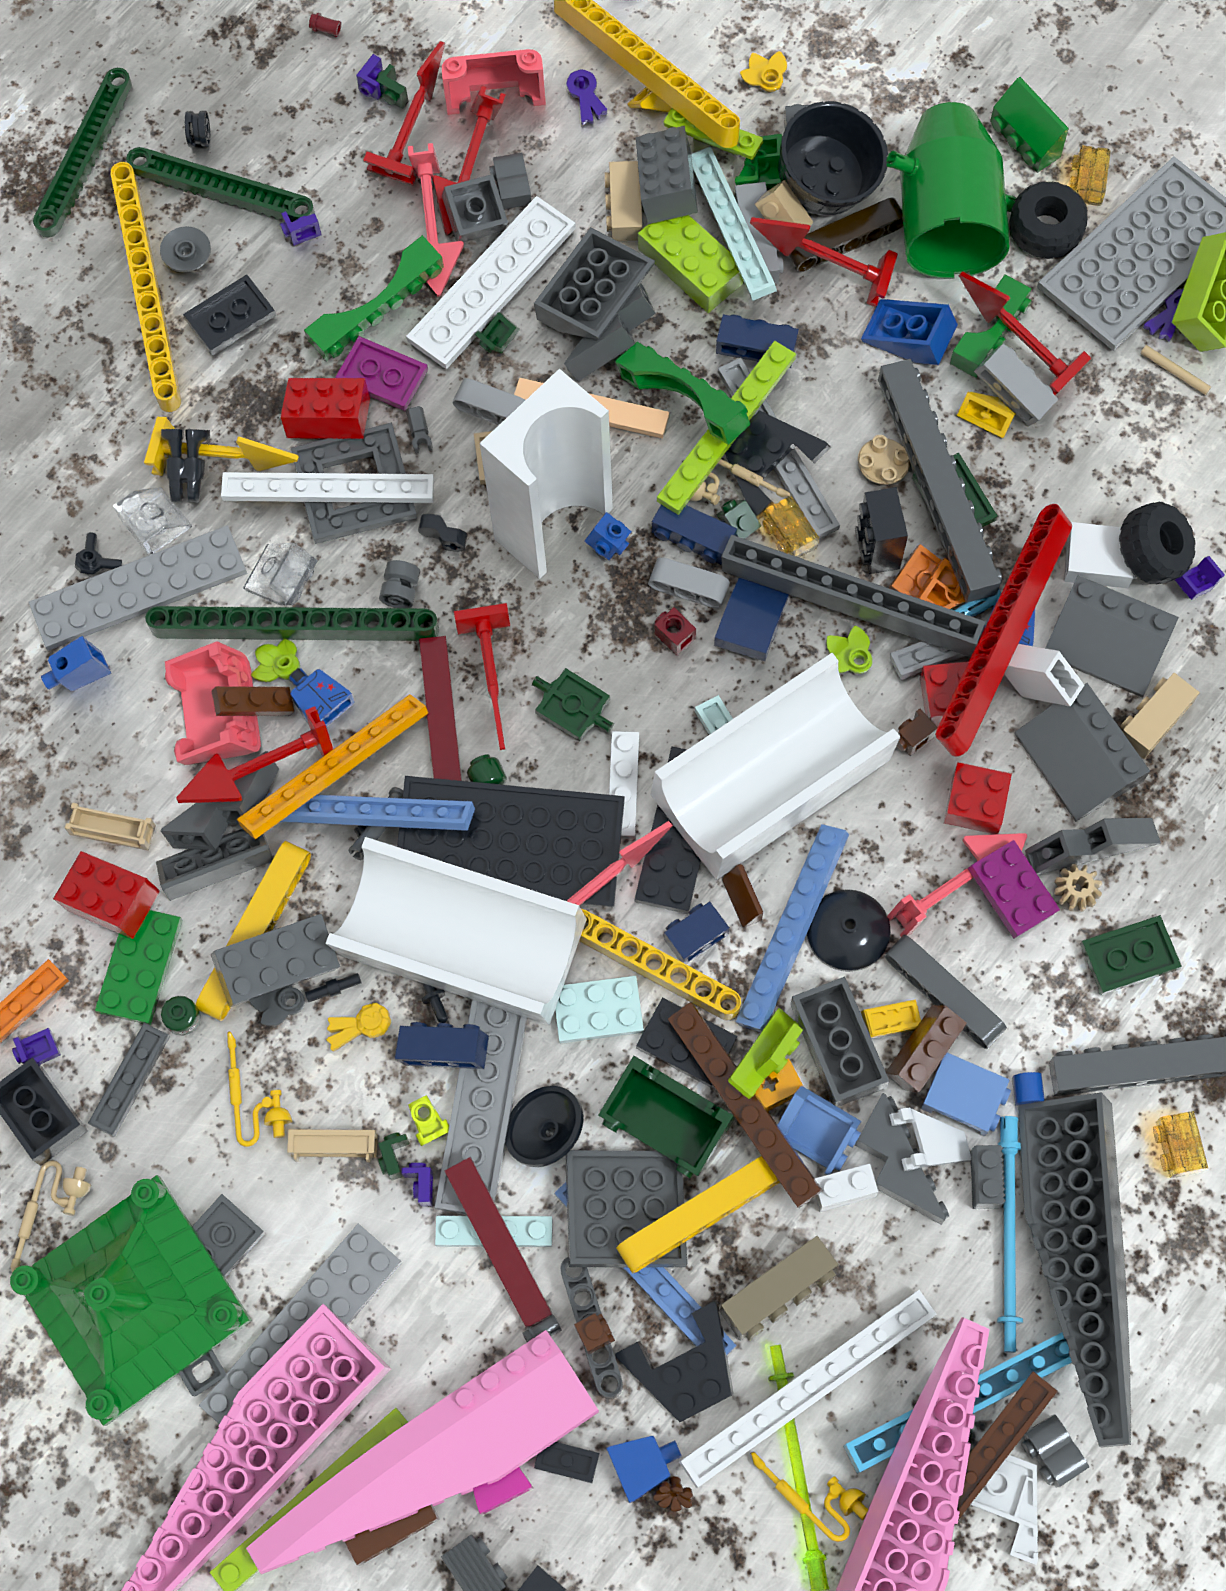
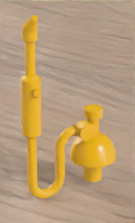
M231 1031L227 1032L231 1069L228 1070L230 1103L234 1106L237 1141L244 1147H250L258 1141L260 1135L258 1112L263 1107L272 1108L264 1117V1125L273 1126L274 1138L285 1137L284 1125L292 1123V1117L288 1110L280 1107L281 1090L270 1091V1097H264L262 1102L258 1103L253 1109V1138L250 1141L243 1140L239 1107L242 1103L240 1070L236 1068V1040Z
M754 1451L751 1452L754 1465L776 1484L775 1488L800 1514H806L831 1540L841 1542L846 1540L850 1534L848 1523L830 1505V1501L838 1498L839 1495L841 1496L839 1507L845 1516L854 1512L861 1520L865 1519L869 1509L862 1502L866 1494L856 1488L845 1490L834 1476L827 1483L829 1491L825 1497L824 1506L844 1528V1533L842 1535L833 1534L809 1510V1504L784 1479L780 1480Z

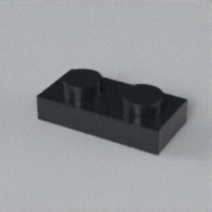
M555 1442L537 1454L534 1469L593 1484L600 1453Z

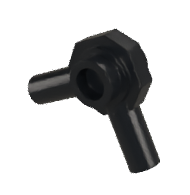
M93 532L87 533L85 549L76 553L75 568L80 573L89 575L95 574L101 568L115 569L122 566L121 559L102 558L95 550L97 534Z

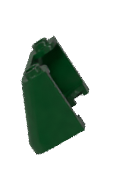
M634 1055L598 1116L604 1119L602 1125L615 1133L620 1128L678 1164L677 1171L689 1178L693 1174L700 1175L735 1120V1116Z

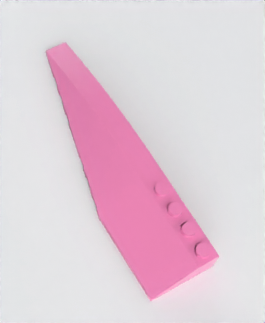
M325 1304L318 1308L238 1392L233 1400L232 1407L227 1415L223 1417L218 1426L219 1429L211 1442L207 1444L196 1468H193L168 1510L167 1517L161 1527H158L145 1554L141 1556L136 1565L137 1568L121 1591H178L269 1499L391 1370L382 1358Z
M961 1317L899 1438L866 1514L836 1591H945L950 1570L947 1569L949 1555H953L955 1543L952 1541L954 1525L958 1524L959 1511L957 1510L959 1496L963 1494L971 1445L968 1443L970 1428L973 1429L975 1415H973L975 1397H979V1373L984 1366L989 1336L988 1328Z
M545 1330L368 1450L289 1511L246 1549L260 1574L299 1560L300 1556L312 1551L317 1553L325 1550L327 1545L340 1540L343 1542L355 1538V1534L365 1530L373 1531L416 1514L419 1509L431 1504L434 1507L444 1503V1499L459 1493L464 1495L472 1492L474 1487L485 1483L489 1485L497 1482L599 1413V1410L561 1350Z

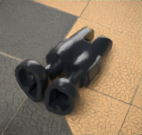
M161 429V437L167 441L170 448L171 457L165 459V473L169 480L171 501L182 502L183 483L187 482L188 501L198 503L201 492V480L205 474V460L198 458L199 448L202 442L210 438V430L185 429L187 458L183 459L182 441L184 430Z

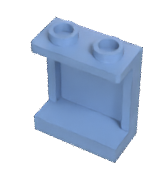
M946 1053L939 1064L921 1109L932 1113L934 1110L981 1131L980 1135L986 1136L989 1130L995 1131L1000 1119V1115L996 1114L1000 1104L1005 1106L1011 1092L1007 1088L1009 1079L950 1053Z
M800 1086L778 1123V1127L792 1147L826 1167L827 1169L824 1173L826 1175L831 1174L834 1169L840 1171L848 1157L843 1154L847 1146L853 1148L861 1132L857 1131L861 1123L859 1119L803 1086Z

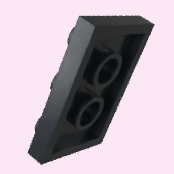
M246 274L185 312L183 316L213 356L275 317L276 312Z
M662 997L640 1037L636 1049L712 1087L713 1084L668 1020L669 1017L683 1007ZM704 1019L729 1055L738 1036Z

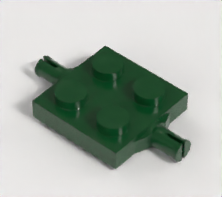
M567 668L551 684L539 676H536L533 680L532 686L544 692L542 701L535 709V714L573 738L581 741L588 730L594 727V725L602 728L607 733L613 728L614 723L601 716L603 709L610 701V695Z

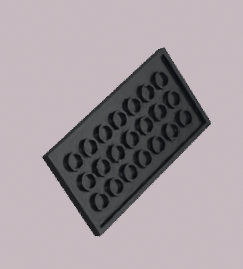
M405 776L402 799L471 801L475 810L468 830L399 827L397 843L399 848L567 901L608 866L619 860L625 796ZM617 876L582 904L614 907Z

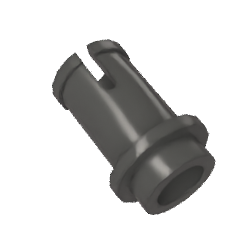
M551 1314L533 1327L527 1326L526 1331L522 1334L526 1342H529L545 1330L550 1336H553L557 1332H561L562 1329L555 1316Z

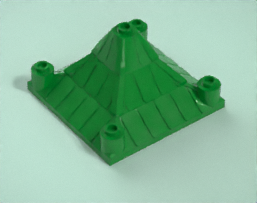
M158 1175L152 1179L137 1181L133 1185L131 1195L119 1202L32 1266L25 1265L16 1268L10 1277L12 1290L26 1297L80 1388L87 1397L85 1407L90 1417L100 1420L103 1426L113 1422L178 1375L179 1372L185 1370L252 1321L164 1181Z

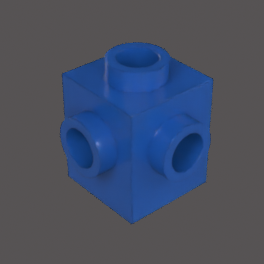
M606 512L584 542L591 546L596 553L610 560L615 553L619 556L629 544L626 538L632 531L621 521L616 520Z

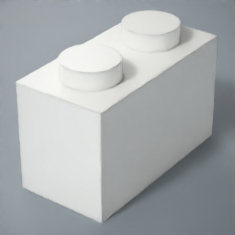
M870 1164L815 1178L823 1190L816 1196L820 1212L875 1198L878 1193Z

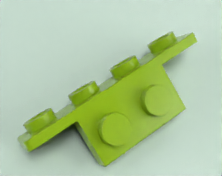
M671 108L664 120V126L667 128L685 126L687 135L693 137V139L748 159L755 157L763 143L762 137L739 129L738 144L732 148L721 147L673 108Z
M778 1008L734 1070L728 1082L750 1099L768 1075L773 1071L778 1074L788 1062L785 1056H790L798 1047L800 1042L797 1038L803 1029L788 1014Z

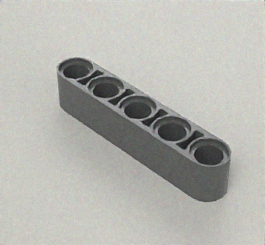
M903 935L884 955L886 960L934 1005L947 1006L967 1023L963 1031L984 1049H988L1007 1029L1005 1023L909 936Z
M569 1256L562 1261L560 1269L576 1323L594 1313L597 1316L602 1314L587 1267H582V1273L578 1277H569L566 1274ZM581 1291L588 1292L591 1295L589 1304L586 1306L577 1305L574 1300L577 1293ZM611 1343L603 1347L608 1351L609 1358L602 1364L593 1361V1353L589 1355L585 1349L597 1391L603 1398L608 1400L617 1398L623 1389L622 1377ZM606 1377H613L618 1382L617 1389L612 1393H607L601 1388V1383Z

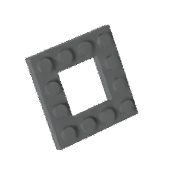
M392 422L365 429L363 439L327 438L291 447L292 453L299 456L298 461L294 462L297 473H324V468L374 456L378 474H406ZM304 502L315 544L417 518L414 503L363 502L334 510L332 502Z

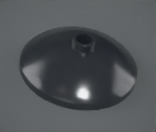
M838 890L829 893L821 899L807 932V940L815 956L830 968L845 972L859 971L876 963L886 951L891 933L890 922L884 908L870 895L857 890ZM851 921L855 924V927L848 929L845 923Z
M560 1086L541 1087L524 1096L510 1114L505 1139L509 1153L519 1163L529 1167H544L563 1158L574 1147L583 1128L584 1115L581 1103L573 1093Z

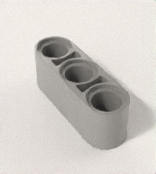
M465 378L452 403L462 412L500 425L525 399Z
M657 558L648 584L657 591L711 608H720L730 582L724 576L668 558Z

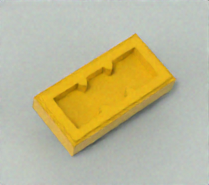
M916 999L861 1011L871 1038L915 1030L921 1022Z

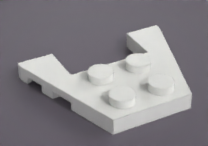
M1008 1455L971 1505L1019 1523L1010 1555L1037 1565V1465Z

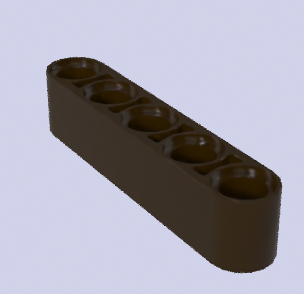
M887 198L812 231L804 238L838 253L845 254L903 227L902 209L895 198ZM796 247L789 255L799 272L807 271L827 262V260L809 253L800 247Z

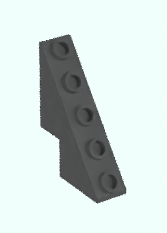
M640 283L600 339L595 340L583 337L564 362L567 370L572 373L578 382L635 345L630 331L656 314L642 283Z
M274 762L235 780L234 783L242 796L241 801L195 803L161 829V833L172 848L216 850L228 825H239L237 819L265 799L279 770L278 766Z
M1104 818L1085 829L1060 830L1027 848L1025 853L1028 862L1036 874L1040 875L1071 867L1072 864L1080 865L1159 845L1161 841L1153 818Z
M882 1093L855 1146L886 1162L876 1180L878 1191L942 1225L945 1219L949 1217V1213L943 1201L938 1202L934 1194L936 1186L929 1174L925 1176L922 1168L904 1171L902 1159L910 1158L912 1154L919 1153L917 1148L912 1149L908 1141L911 1135L906 1124L892 1126L889 1114L898 1112V1108L892 1096L887 1097L886 1094Z

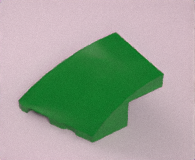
M782 134L760 136L763 138V143L753 159H745L744 167L739 177L736 176L735 178L736 185L765 182L768 191L781 183L778 164Z

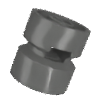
M389 561L386 564L384 580L386 582H383L381 586L379 600L394 608H411L414 603L416 594L414 587L418 585L420 569L406 561Z

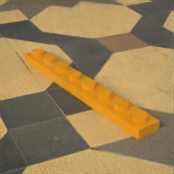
M409 694L239 817L237 821L240 827L254 839H257L427 715L426 706Z

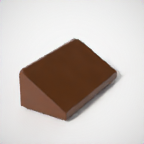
M738 864L723 877L722 881L742 927H747L762 921L763 910L744 866Z

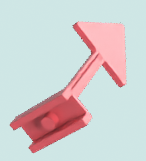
M429 143L428 151L415 153L413 146H408V155L416 176L421 179L427 241L443 258L444 268H442V272L436 278H430L426 281L436 296L440 297L464 247L463 241L438 243L431 178L433 174L440 173L433 143Z
M668 821L619 852L622 856L620 860L608 866L569 898L567 902L580 906L617 876L627 864L631 868L635 867L673 825Z
M1027 834L965 836L962 841L977 861L1012 840H1015L1022 851ZM967 868L921 900H914L910 894L907 895L888 914L889 922L897 918L905 929L900 936H909L927 917L925 914L929 908L972 880L973 876Z

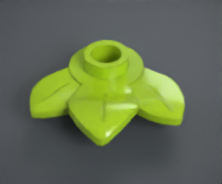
M854 626L848 638L833 635L827 636V649L829 653H833L838 659L839 673L851 671L856 674H862L871 668L872 656L868 651L870 640L860 627ZM861 659L864 663L857 665L854 663V660Z
M283 639L278 646L272 644L259 646L255 650V656L260 665L251 673V676L262 682H271L278 677L289 680L290 675L300 668V662L296 657L297 648L295 644L290 640Z

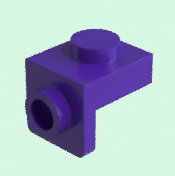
M1207 556L1196 567L1189 569L1188 572L1175 579V581L1182 588V591L1193 600L1210 592L1222 580L1225 574L1213 559Z
M49 1028L24 1039H21L19 1036L13 1038L16 1047L12 1048V1052L18 1064H24L31 1058H34L39 1064H43L61 1055L52 1031Z

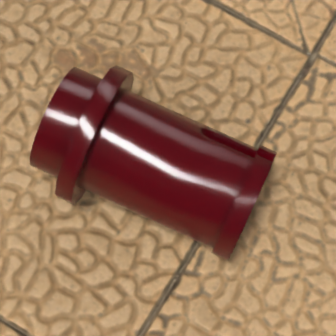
M319 12L311 14L309 28L313 32L321 31L336 37L339 36L342 26L341 21L323 17Z

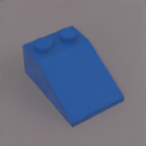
M880 299L861 340L866 344L904 359H911L915 363L939 365L958 324L949 304Z

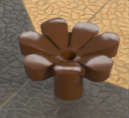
M672 1476L669 1478V1483L663 1482L660 1484V1488L655 1491L653 1499L659 1501L658 1505L660 1507L666 1508L671 1505V1510L677 1512L682 1509L681 1505L685 1508L692 1507L691 1498L693 1497V1492L690 1487H682L679 1477Z

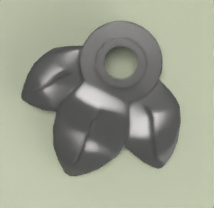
M289 986L252 999L250 1003L256 1010L263 1012L261 1018L262 1025L276 1026L281 1024L288 1015L299 1013L304 1007L305 999L300 990ZM289 999L296 1000L292 1006H287L286 1002Z

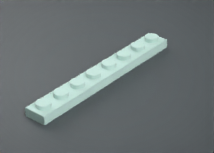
M711 146L693 153V172L752 301L776 292L775 283Z

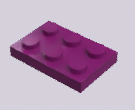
M358 336L335 378H365L370 397L406 411L428 371V365Z
M1015 840L968 867L969 872L1013 939L1060 911Z

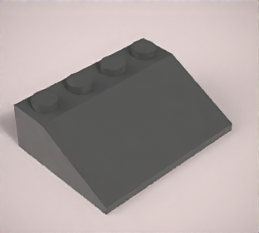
M590 227L534 302L536 318L557 331L599 340L654 266L655 260Z
M1078 575L1045 649L1060 651L1071 668L1143 698L1179 617Z
M1088 683L1084 684L1071 707L1054 703L1014 733L1075 822L1141 784L1150 772Z

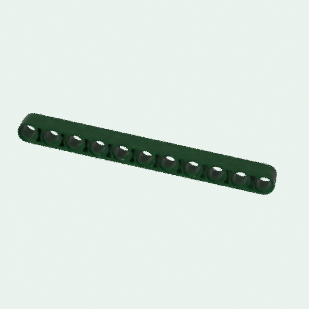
M156 606L149 609L145 616L150 631L155 637L160 639L419 641L422 638L437 637L439 634L436 614L432 610L425 608ZM158 620H165L162 625L155 626ZM192 620L189 625L181 626L183 621ZM219 620L216 625L207 626L210 621ZM245 620L243 625L234 626L237 621ZM266 620L272 621V623L266 627L260 626L262 622ZM291 621H299L294 627L287 626ZM325 621L323 626L314 627L316 622ZM345 621L352 622L348 627L340 626ZM372 621L379 622L376 627H367ZM402 621L406 623L401 628L394 627V624ZM424 622L433 623L428 628L420 627V625Z

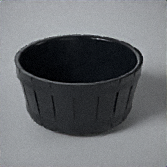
M836 101L816 102L799 110L787 123L780 144L779 178L781 182L786 181L807 212L823 216L844 213L868 198L885 177L888 148L886 141L883 139L884 136L876 123L874 124V121L868 115L851 105L841 104V102Z

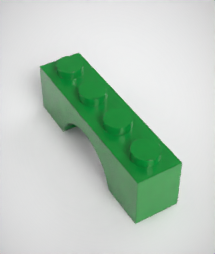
M1004 274L995 289L1010 297L1004 309L1017 319L1020 313H1026L1032 302L1029 299L1032 288ZM996 316L997 323L989 330L979 333L965 332L952 352L950 364L977 379L978 375L974 371L994 349L1005 343V335L1007 332L1012 333V331Z

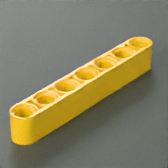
M287 841L281 844L226 946L274 929L309 864L311 852ZM214 967L199 994L196 1006L199 1011L222 1021L227 1016L231 1007L229 1008Z
M581 909L586 917L588 926L583 929L579 942L723 1020H732L739 1015L741 998L736 991L589 911ZM602 933H608L613 938L608 943H602L598 940V936ZM627 946H632L637 950V953L628 957L622 953V950ZM656 959L662 965L659 969L652 970L647 967V962ZM675 973H682L685 975L686 980L682 983H675L672 981L671 976ZM700 986H706L710 989L711 993L706 997H701L696 993V989ZM729 999L735 1003L736 1007L727 1011L721 1007L720 1003Z
M760 1156L620 1243L616 1249L632 1274L780 1182L764 1158Z

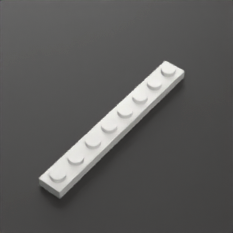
M223 472L221 498L223 501L433 503L434 475Z

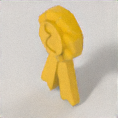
M372 1003L362 1006L356 1017H329L328 1022L330 1025L327 1027V1030L331 1033H339L328 1037L326 1040L331 1044V1051H336L361 1034L369 1038L382 1036L391 1024L389 1011L378 1003Z

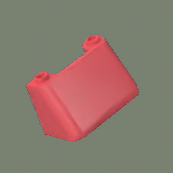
M533 49L456 56L446 59L442 64V79L448 115L460 114L461 104L465 101L471 102L470 91H479L481 86L487 87L486 90L519 87L520 97L529 96L533 101V106L546 105L542 57Z
M216 641L165 661L166 682L175 690L180 691L182 697L187 738L176 741L174 753L178 763L192 765L208 762L216 753L220 755L221 759L250 755L260 750L261 741L257 716H216L211 692L216 686L253 687L251 667L245 654Z

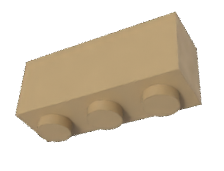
M638 161L609 162V172H605V188H610V194H605L606 210H611V216H606L607 232H612V239L616 241H638V232L642 230Z
M1173 673L1168 679L1163 677L1153 690L1156 693L1150 699L1146 696L1136 708L1139 710L1138 714L1134 718L1129 715L1120 726L1124 735L1143 759L1149 755L1184 715L1200 693L1176 673Z

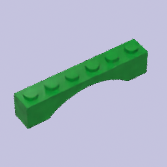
M423 235L403 250L395 276L377 297L365 305L350 311L323 314L304 329L307 340L326 361L330 358L338 357L344 351V347L350 342H356L358 336L362 337L366 329L371 325L376 326L379 324L386 313L399 308L403 300L410 294L414 295L419 292L427 280L436 278L442 272V268H444L442 256Z
M636 342L635 345L630 347L615 361L622 379L638 389H666L690 398L704 412V418L710 434L727 445L750 425L747 416L748 410L742 402L732 400L724 391L714 389L706 380L696 378L688 369L678 367L670 358L660 356L650 346L646 347Z

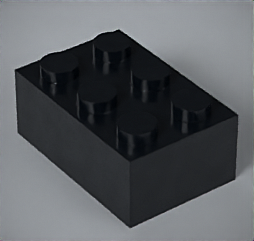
M897 487L865 492L863 503H859L860 515H857L858 526H855L857 542L862 541L863 550L860 552L863 566L867 565L869 574L899 570L904 556L908 533Z
M34 1058L28 1060L0 1081V1115L30 1158L40 1166L88 1131L44 1068Z

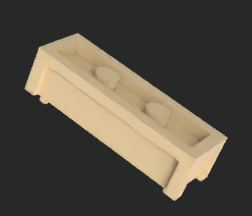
M72 803L71 809L73 811L69 824L66 823L65 825L69 835L149 851L156 827L151 818L143 820L83 808L77 803Z
M288 1129L287 1153H291V1157H294L295 1162H299V1157H366L367 1162H370L371 1158H377L378 1134L375 1130Z

